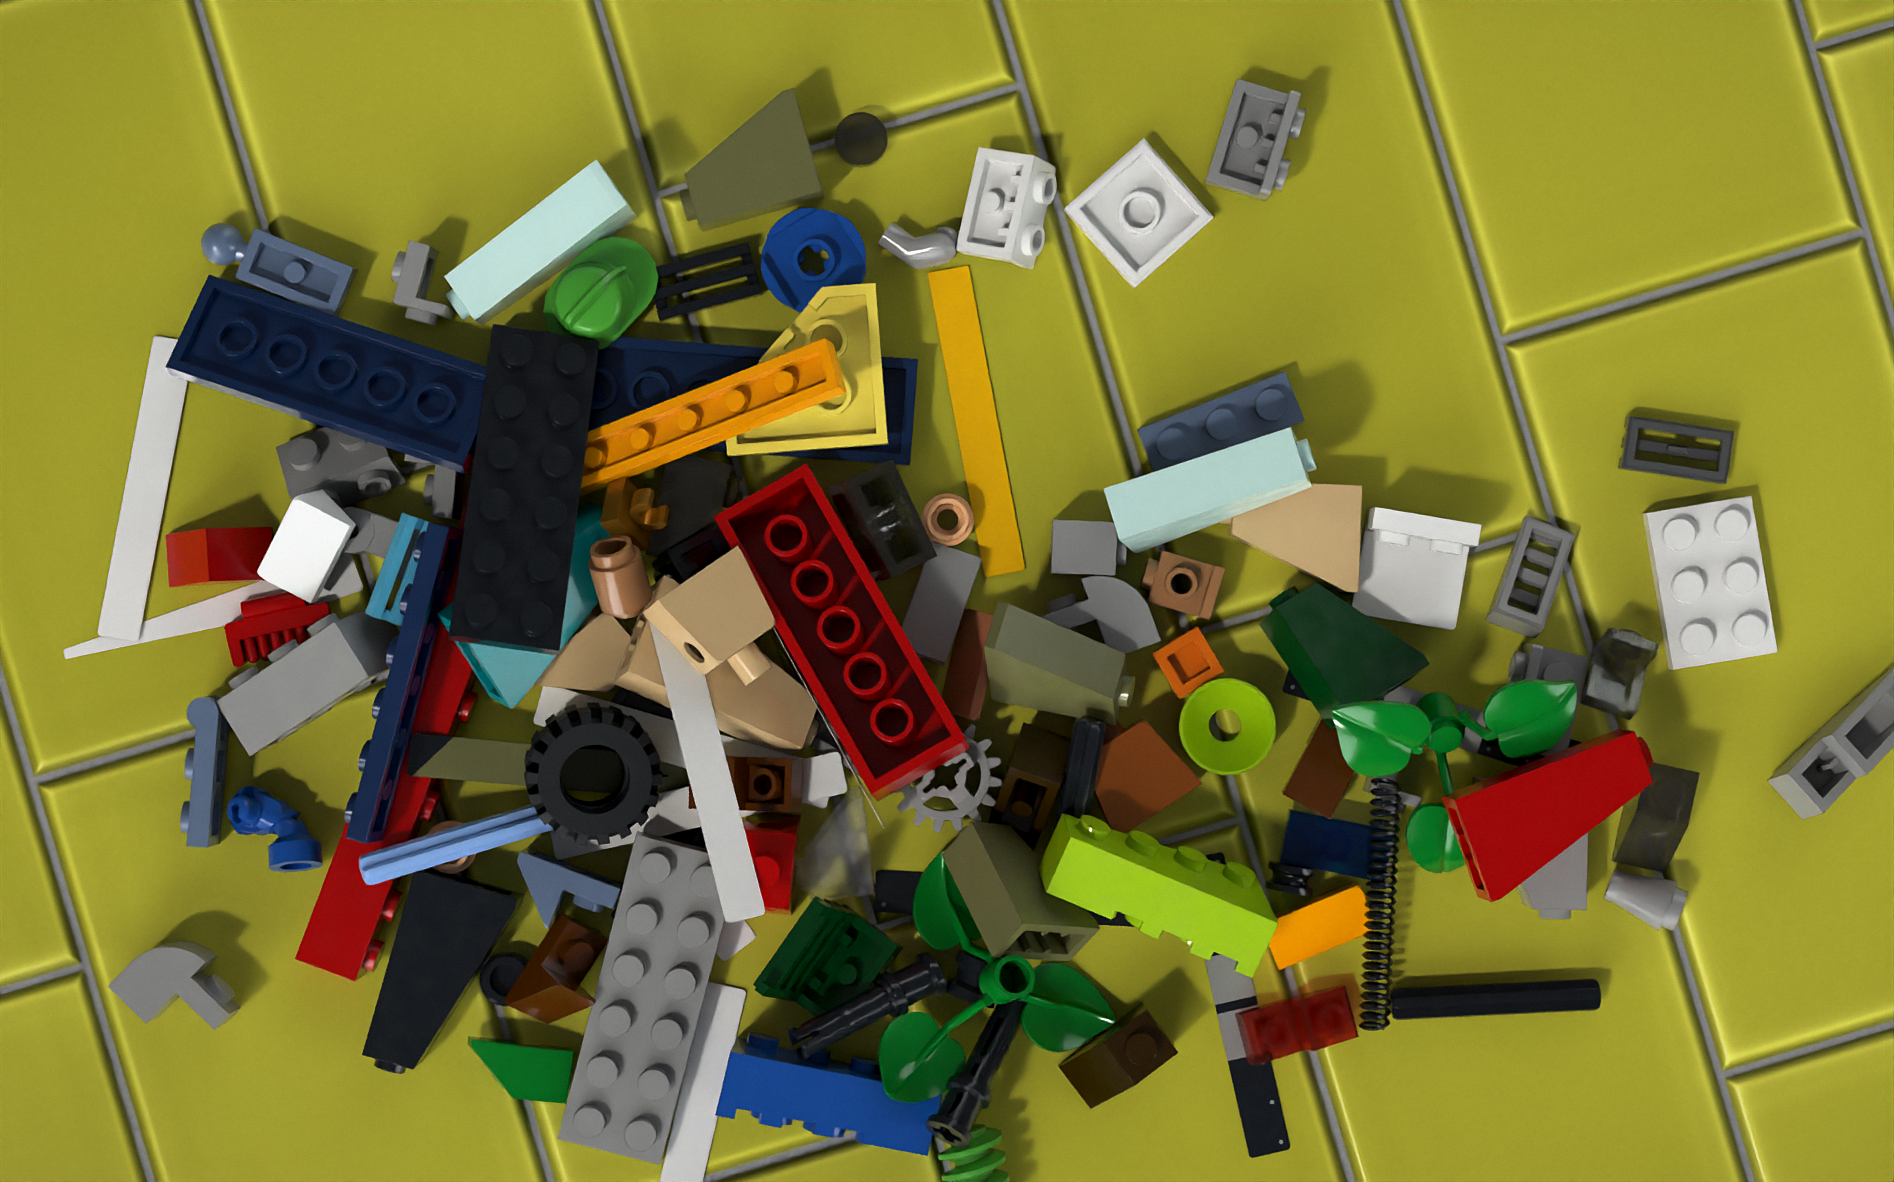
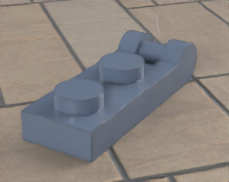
M220 696L196 698L187 708V719L190 724L196 727L194 748L188 749L185 759V778L192 780L190 801L183 803L180 817L181 831L187 833L186 846L208 848L220 844L230 727L227 719L216 704V701L222 698Z

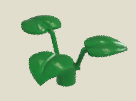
M1524 679L1506 684L1491 694L1485 704L1483 718L1488 728L1472 719L1468 710L1459 713L1454 700L1442 692H1433L1423 696L1415 706L1405 702L1383 700L1342 704L1332 707L1331 715L1336 727L1341 753L1352 770L1371 777L1397 773L1408 764L1411 753L1417 755L1423 753L1424 745L1426 744L1435 752L1444 795L1454 792L1446 753L1459 747L1464 738L1466 727L1484 740L1490 741L1498 738L1500 749L1507 757L1529 758L1537 756L1559 742L1569 728L1575 713L1577 689L1572 679L1564 681ZM1424 803L1416 807L1408 819L1405 831L1408 849L1416 863L1423 869L1433 873L1451 872L1464 866L1465 861L1444 804Z
M945 851L934 857L918 881L913 900L914 922L922 938L932 948L946 950L960 942L964 951L987 961V965L982 969L979 976V987L983 995L976 1002L948 1020L940 1029L936 1021L930 1015L923 1012L902 1014L886 1026L880 1038L878 1049L883 1089L891 1100L903 1103L926 1101L947 1091L946 1083L949 1077L957 1072H961L966 1060L963 1047L947 1035L957 1026L992 1003L1005 1004L1017 999L1027 1002L1021 1014V1023L1026 1035L1039 1048L1055 1053L1067 1052L1083 1045L1116 1022V1017L1103 995L1088 979L1075 969L1057 962L1045 963L1033 968L1021 956L992 957L988 950L973 944L971 940L981 939L982 936L942 857Z

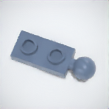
M217 223L210 226L204 232L201 239L203 254L212 263L217 265H229L235 261L241 263L235 278L339 317L357 269L256 228L249 243L244 241L241 232L236 227L227 223Z

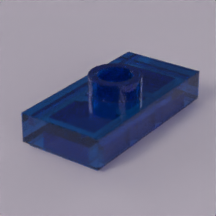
M1288 809L1278 860L1284 863L1367 880L1385 881V878H1369L1366 873L1370 870L1387 872V868H1371L1366 863L1370 860L1389 862V857L1372 858L1367 852L1370 850L1391 852V847L1374 848L1370 847L1368 842L1373 839L1391 842L1393 838L1372 837L1368 832L1372 829L1394 830L1333 817L1328 819L1322 815Z

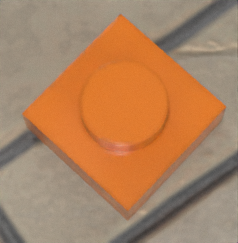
M1198 626L1151 653L1178 699L1225 672Z

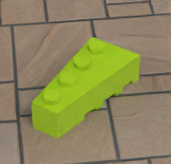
M1062 813L1038 867L1046 893L1109 919L1115 918L1117 912L1123 913L1126 920L1138 928L1139 932L1159 939L1164 931L1176 935L1181 941L1190 945V953L1209 961L1213 952L1236 960L1237 963L1234 971L1253 978L1279 924L1256 874L1247 866L1233 861L1227 862L1226 865L1208 860L1204 854L1187 846H1180L1176 850L1159 844L1155 838L1140 831H1130L1129 834L1110 829L1109 825L1104 821L1090 815H1082L1079 819Z

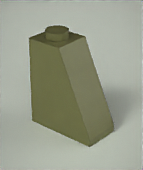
M794 89L782 91L687 171L684 175L688 188L679 191L687 221L697 219L698 225L703 232L824 198Z
M997 603L984 645L992 701L1076 718L1088 715L1103 720L1105 724L1116 725L1121 706H1130L1135 687V676L1128 675L1126 653L1011 604Z
M971 821L969 825L959 831L957 838L942 854L992 957L1004 958L1009 955H1018L1025 959L1070 961L1100 929L1097 921L1085 908L1046 893L1038 870L1041 859L1010 825Z

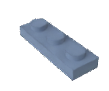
M1285 371L1137 430L1152 472L1283 430L1305 420Z

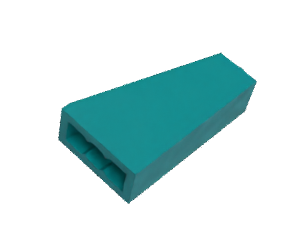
M590 502L578 509L560 650L599 602L588 568V560L591 557L589 550L595 542L611 535L600 525L603 507ZM453 602L437 613L448 632ZM454 641L490 698L510 709L520 703L556 657V655Z

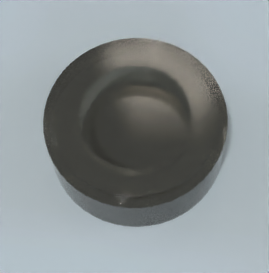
M857 112L846 116L839 123L835 132V145L840 157L849 165L869 167L877 163L884 156L888 145V137L883 123L876 116L865 112Z

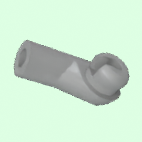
M892 222L880 238L878 244L912 268L922 270L947 264L956 255L958 234L954 229L942 226L938 227L935 233L915 238Z

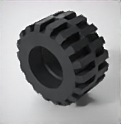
M587 702V707L577 708L575 704L565 707V713L558 717L553 714L545 720L546 726L541 731L536 730L531 738V748L529 751L526 750L524 777L530 802L544 825L549 824L553 828L554 833L562 838L568 835L574 838L575 843L587 845L588 840H597L598 845L609 844V837L618 834L623 839L632 834L630 828L638 823L642 826L649 818L647 811L650 806L656 807L660 797L657 790L658 786L662 785V772L659 765L661 761L658 752L647 731L645 732L633 716L625 715L620 708L612 705L609 708L600 707L599 703ZM588 745H604L614 749L620 755L625 770L623 780L616 791L597 801H583L572 797L566 792L561 782V769L566 759L577 749Z

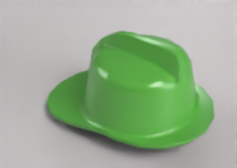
M614 236L597 240L584 249L557 277L545 296L543 313L548 330L554 334L600 341L599 350L606 348L618 339L647 308L656 294L658 273L655 261L645 247L631 239Z

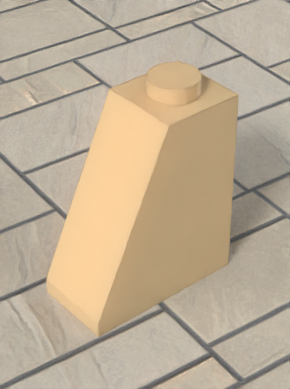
M1311 483L1312 487L1219 522V524H1228V536L1340 592H1359L1362 485Z

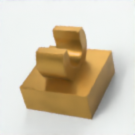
M627 477L608 482L600 525L611 536L625 535L630 537L632 544L637 546L641 552L648 549L651 531L661 530L667 525L670 508L667 505L655 508L652 505L655 492L651 488L638 490Z

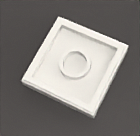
M1144 138L1064 209L1068 216L1133 289L1214 218Z

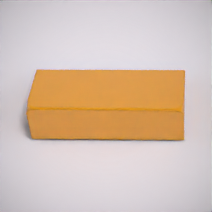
M1355 880L1275 914L1279 924L1268 946L1278 970L1361 937L1367 931H1375L1367 929L1363 925L1367 921H1373V919H1368L1364 916L1370 910L1364 905L1367 901L1360 883Z

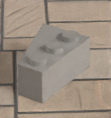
M366 610L340 620L335 613H332L307 629L311 638L301 645H298L296 640H292L270 653L267 657L272 664L261 672L254 666L229 681L228 683L232 691L216 701V704L248 755H254L274 746L331 710L332 706L356 690L360 692L373 684L372 680L389 670L390 667L386 665V655L391 640L396 635L399 636L400 631L397 626L388 621L367 615L365 613Z

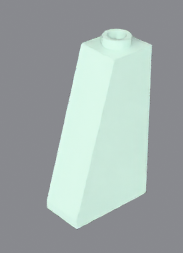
M595 160L444 277L452 287V290L445 295L463 320L472 316L476 322L483 325L569 266L591 244L597 240L611 237L638 217L608 173Z
M1291 427L1104 488V492L1119 540L1136 554L1310 488L1312 485L1308 472L1316 470L1317 467L1308 439L1297 441L1296 435Z

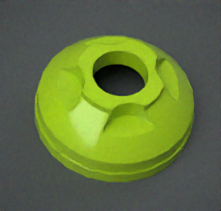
M1219 678L1198 687L1187 698L1179 718V735L1182 746L1188 756L1198 766L1220 775H1236L1257 766L1269 753L1276 734V718L1266 696L1257 687L1246 681L1234 678ZM1222 709L1233 711L1240 721L1238 734L1228 741L1215 739L1209 730L1210 718L1215 712Z

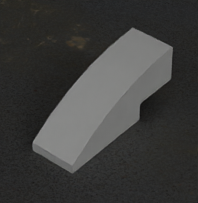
M1894 667L1873 682L1832 717L1767 780L1802 820L1823 814L1856 778L1868 775L1894 747Z

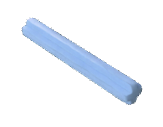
M528 804L362 854L359 857V869L367 885H374L553 830V828L549 824L544 825L538 817L534 806Z

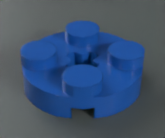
M801 208L780 218L770 229L762 249L761 271L764 281L773 296L784 306L801 314L822 287L862 284L866 276V250L859 232L845 217L828 210ZM810 247L816 253L824 250L829 255V258L823 263L825 271L817 276L812 270L803 273L799 268V265L805 261L802 252Z

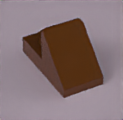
M560 912L505 997L504 1002L508 1006L546 1024L593 1006L596 1000L580 984L609 940L599 930Z

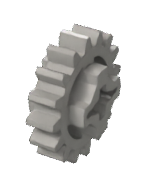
M971 723L962 732L970 749L943 764L944 766H949L952 763L957 764L962 759H966V761L959 765V769L954 774L956 781L954 786L949 788L943 782L925 790L924 788L931 783V779L935 776L936 771L934 769L923 775V778L913 787L909 783L894 792H903L905 796L897 807L900 812L911 807L917 811L913 824L919 826L926 817L933 819L934 832L940 833L943 822L951 820L955 830L961 831L963 816L968 814L971 819L979 822L982 818L977 806L980 803L994 806L996 800L987 793L988 787L1002 785L1001 778L990 775V769L1001 764L1000 757H986L984 752L990 747L992 741L988 737L976 742L973 739L976 725ZM979 762L981 769L980 783L976 793L972 795L965 785L967 770ZM933 796L950 798L957 808L949 810L935 809L924 802Z

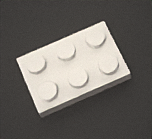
M1752 496L1643 513L1668 669L1675 670L1777 653Z

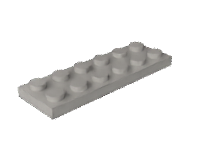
M637 831L594 995L596 1002L591 1007L557 1139L661 1164L725 919L706 848Z

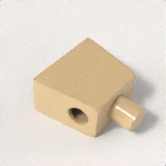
M738 546L658 599L643 612L646 619L703 675H706L727 660L746 686L772 668L754 641L776 625L775 618Z

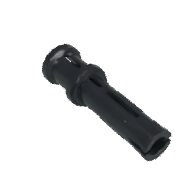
M923 951L916 955L914 963L891 974L888 971H884L879 974L877 979L874 980V987L797 1027L788 1029L791 1043L795 1045L813 1036L810 1040L800 1044V1048L795 1050L802 1060H807L811 1055L888 1014L892 1017H898L908 1013V1007L932 994L936 997L946 994L947 983L933 956L929 952Z
M1017 999L1005 1004H996L962 1071L949 1077L946 1083L948 1092L937 1114L930 1115L926 1121L928 1131L941 1141L959 1148L969 1146L972 1140L970 1130L981 1109L988 1108L992 1101V1091L989 1087L1022 1025L1021 1014L1027 1002Z

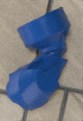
M246 786L240 789L229 801L227 815L232 827L238 834H257L262 836L276 834L278 836L268 846L270 870L298 872L323 866L322 843L310 835L305 822L298 819L300 812L290 808L289 803L273 797L263 788Z

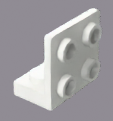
M1379 507L1368 508L1360 547L1359 592H1353L1351 606L1366 616L1448 630L1454 629L1457 623L1469 547L1478 546L1482 525Z

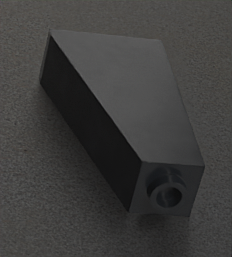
M431 867L414 872L362 1055L374 1058L375 1067L399 1074H404L406 1068L414 1070L422 1063L521 907L525 894L456 874L442 873Z

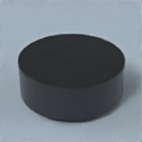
M511 951L501 952L490 958L480 973V987L485 997L496 1005L508 1006L504 999L529 960L523 955Z

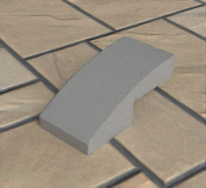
M932 541L902 625V629L918 657L943 666L945 665L982 558Z

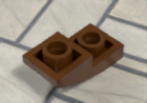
M1320 716L1306 742L1305 750L1282 790V794L1330 819L1355 771L1346 763L1341 753L1336 727L1330 730Z
M726 756L739 810L802 812V758ZM689 781L688 809H697Z

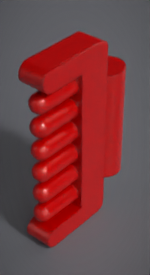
M288 591L242 601L240 605L243 620L227 623L224 627L233 665L241 667L246 664L247 659L244 645L248 661L252 664L258 662L259 657L254 637L257 638L260 655L264 661L269 660L267 656L271 653L267 634L270 636L273 651L283 646L280 631L283 633L285 644L295 640L292 628H295L298 643L301 645L308 640L306 625L309 628L322 618L332 614L330 604L324 601L309 605L307 601Z

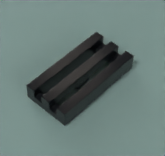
M748 242L656 267L658 282L653 299L660 322L762 295ZM742 258V266L662 287L661 279ZM747 277L749 286L671 307L667 306L666 298Z

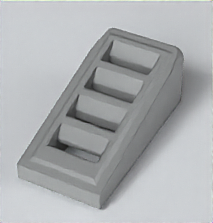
M1525 516L1492 599L1486 621L1529 638H1536L1545 626L1575 534ZM1529 539L1556 548L1555 555L1552 556L1528 547ZM1522 559L1549 569L1547 576L1520 566ZM1515 580L1541 589L1539 596L1513 587ZM1511 601L1532 609L1533 613L1510 606L1507 602Z

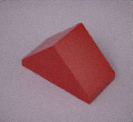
M273 527L202 528L167 534L166 548L169 587L266 581L259 576L257 570L274 538Z

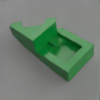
M468 1036V1046L488 1068L499 1085L513 1099L567 1104L574 1053L569 1047L518 1044L510 1039Z

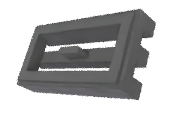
M1636 416L1625 417L1624 427H1626L1625 437H1622L1621 448H1623L1622 458H1619L1618 469L1721 485L1727 483L1734 431ZM1640 429L1719 441V451L1637 439L1638 431ZM1635 451L1717 462L1716 471L1634 459Z

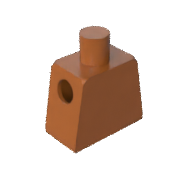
M1143 718L1136 720L1125 728L1122 727L1118 719L1116 725L1105 724L1106 729L1094 793L1110 829L1127 833L1202 784L1191 769Z

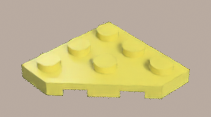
M876 283L822 287L789 328L785 329L761 357L758 363L760 364L820 339L827 338L834 344L847 393L727 439V456L888 444Z

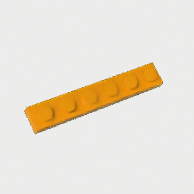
M827 338L820 339L589 431L580 497L607 487L610 481L624 477L630 478L847 393L834 344Z

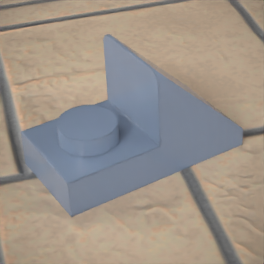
M529 847L520 851L517 859L518 866L547 929H550L557 919L567 892L574 894L572 901L574 904L594 912L602 913L604 906L613 909L618 905L623 883L569 862L558 860L553 856Z

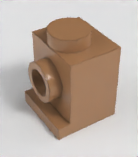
M1160 551L1158 560L1148 558L1139 588L1148 591L1145 602L1210 620L1225 568L1170 552ZM1178 573L1187 575L1191 582L1189 590L1184 594L1174 592L1171 587V580Z

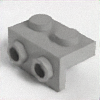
M1237 79L1205 183L1262 201L1267 200L1272 188L1281 191L1291 160L1282 158L1287 138L1297 140L1306 113V109L1297 107L1301 93L1290 90L1287 94Z
M327 427L276 447L288 493L292 500L298 495L323 489L341 509H344L368 498L379 497L390 489L405 483L403 472L393 459L389 448Z

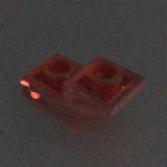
M1345 985L1285 998L1235 1013L1249 1065L1257 1066L1303 1050L1313 1052L1359 1037Z

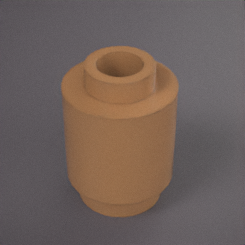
M612 535L598 540L590 547L591 557L588 560V568L601 610L605 614L614 615L620 619L639 615L653 597L640 549L632 544L630 537L625 535Z

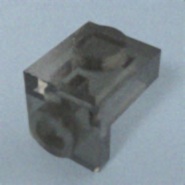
M1609 628L1592 649L1580 704L1631 720L1638 710L1647 666L1656 657L1659 645L1644 639L1635 631Z

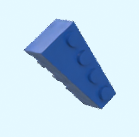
M749 1032L747 1039L737 1037L730 1051L715 1116L734 1119L736 1109L751 1111L750 1115L759 1119L758 1122L763 1125L781 1128L782 1125H792L794 1119L804 1121L803 1128L815 1135L831 1138L844 1137L846 1130L856 1131L855 1140L862 1144L928 1156L933 1134L926 1128V1121L930 1115L937 1114L942 1094L916 1103L894 1101L884 1092L880 1066L876 1060L852 1056L851 1063L830 1059L831 1051L827 1049L811 1055L807 1060H802L795 1050L779 1047V1039L774 1036Z

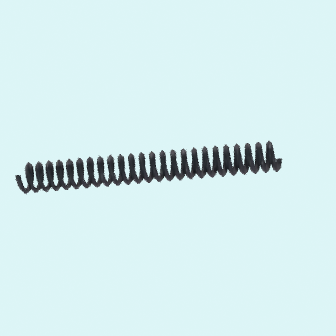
M1373 778L1371 783L1373 785L1378 783L1396 786L1397 789L1374 788L1370 792L1375 796L1392 795L1397 799L1391 801L1375 798L1369 802L1373 806H1393L1396 809L1393 811L1372 809L1369 813L1375 817L1392 816L1395 820L1372 819L1368 823L1373 827L1391 826L1395 830L1372 829L1368 834L1377 838L1392 837L1394 841L1373 839L1368 842V845L1374 848L1391 847L1394 851L1370 850L1367 854L1372 858L1390 857L1393 861L1370 860L1366 864L1371 868H1391L1393 871L1388 873L1380 870H1370L1366 875L1374 879L1390 878L1392 882L1370 880L1366 883V886L1371 889L1389 888L1392 891L1387 893L1371 890L1366 892L1365 895L1370 899L1388 898L1391 899V902L1371 900L1367 901L1364 905L1369 909L1376 910L1388 908L1391 912L1367 911L1364 916L1373 920L1389 919L1390 923L1367 921L1363 925L1367 929H1388L1390 932L1386 934L1379 931H1367L1363 936L1369 940L1388 939L1389 943L1366 941L1362 945L1368 950L1387 949L1389 952L1384 954L1377 951H1366L1362 956L1367 960L1386 959L1388 963L1366 961L1362 964V967L1366 970L1375 971L1386 969L1388 972L1383 974L1375 971H1366L1361 974L1364 979L1371 980L1365 981L1360 985L1363 989L1370 990L1360 994L1364 1000L1369 1001L1362 1002L1359 1005L1362 1009L1368 1010L1359 1014L1361 1019L1367 1021H1363L1358 1025L1361 1029L1367 1031L1384 1030L1390 1024V1020L1387 1017L1391 1013L1388 1008L1391 1000L1388 997L1392 993L1389 988L1392 980L1389 977L1393 973L1390 968L1393 960L1390 956L1394 953L1391 948L1394 944V939L1391 936L1395 933L1391 926L1395 924V919L1392 916L1396 913L1393 905L1397 902L1393 895L1397 892V889L1394 887L1397 883V878L1394 875L1398 872V869L1394 865L1399 861L1395 855L1399 852L1396 844L1400 839L1396 834L1400 831L1397 823L1401 819L1397 813L1401 811V807L1397 803L1402 799L1398 794L1402 790V786L1398 782L1387 778ZM1383 979L1387 980L1386 984L1374 982ZM1383 989L1386 990V994L1374 992ZM1383 999L1386 1000L1385 1004L1373 1002ZM1385 1010V1014L1373 1011ZM1382 1019L1385 1020L1384 1024L1373 1022Z

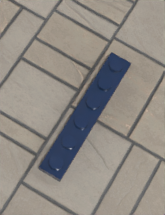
M428 523L427 531H423L416 541L413 558L414 562L418 563L413 584L410 583L406 586L401 597L400 613L404 615L399 636L396 635L391 640L387 650L386 665L390 667L385 688H381L378 691L373 703L372 717L377 720L372 739L366 741L359 756L358 768L363 773L358 792H354L351 795L346 806L344 818L345 822L349 823L345 838L365 844L384 839L441 623L437 613L445 608L461 548L463 529L446 524Z

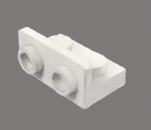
M979 147L957 239L956 251L965 255L1011 262L1022 268L1033 269L1036 256L1041 253L1044 246L1045 232L1043 224L1047 207L1053 201L1056 193L1055 166L1034 155Z

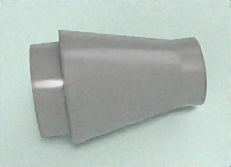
M1614 869L1603 899L1614 902L1657 931L1661 927L1673 931L1682 913L1688 891L1676 887L1677 881L1629 874Z

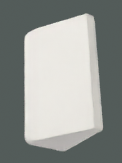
M323 489L298 495L292 500L257 573L266 581L309 603L316 602L356 524Z

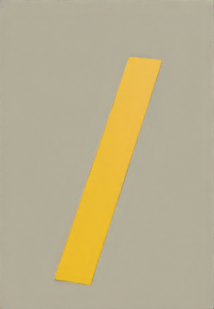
M969 266L929 272L928 280L969 499L974 514V525L980 558H982L984 577H992L1024 571V558Z

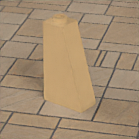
M664 575L651 586L652 600L638 615L613 684L671 709L650 624L643 614L658 599L680 585L674 579ZM766 655L764 657L772 668L746 686L727 660L705 675L720 731L745 742L788 755H793L802 748L806 749L812 743L819 726V720L814 718L817 707L807 689Z

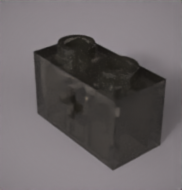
M893 459L873 465L827 487L856 550L875 582L896 577L937 556Z

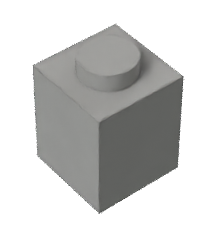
M1052 520L1050 573L1115 576L1116 565L1126 564L1127 546L1119 540L1114 522Z

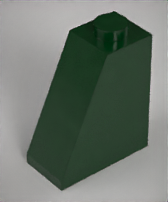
M1318 583L1302 592H1299L1293 586L1279 594L1269 602L1273 611L1259 624L1330 730L1335 727L1331 715L1332 707L1360 701H1378L1412 680L1430 664L1424 654Z

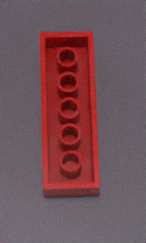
M807 463L713 516L731 549L738 546L742 551L775 618L777 630L869 792L877 802L970 749L966 738Z

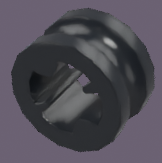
M1269 861L1268 868L1272 870L1273 875L1270 880L1265 881V888L1290 894L1312 896L1313 889L1309 887L1308 880L1310 877L1315 876L1316 869L1297 864Z

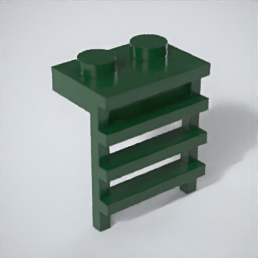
M815 896L753 985L756 987L755 991L762 996L796 1002L816 1017L874 987V980L877 979L879 974L889 969L903 947L848 905H841L836 901L832 903L828 899L822 900L820 897Z

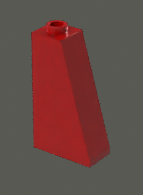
M1617 729L1441 796L1477 897L1489 902L1503 898L1652 784L1653 780L1648 768L1653 766V759L1645 740L1642 737H1637L1635 731Z

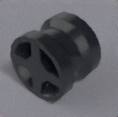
M959 949L956 957L959 967L956 975L948 979L947 992L962 1000L974 1003L983 995L979 987V976L982 969L987 965V961ZM992 1003L990 1006H987L986 1008L994 1009L995 1003Z

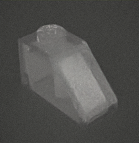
M860 785L850 788L804 849L805 858L796 859L800 891L809 890L811 901L815 896L820 897L822 900H833L875 894L876 887L864 792Z

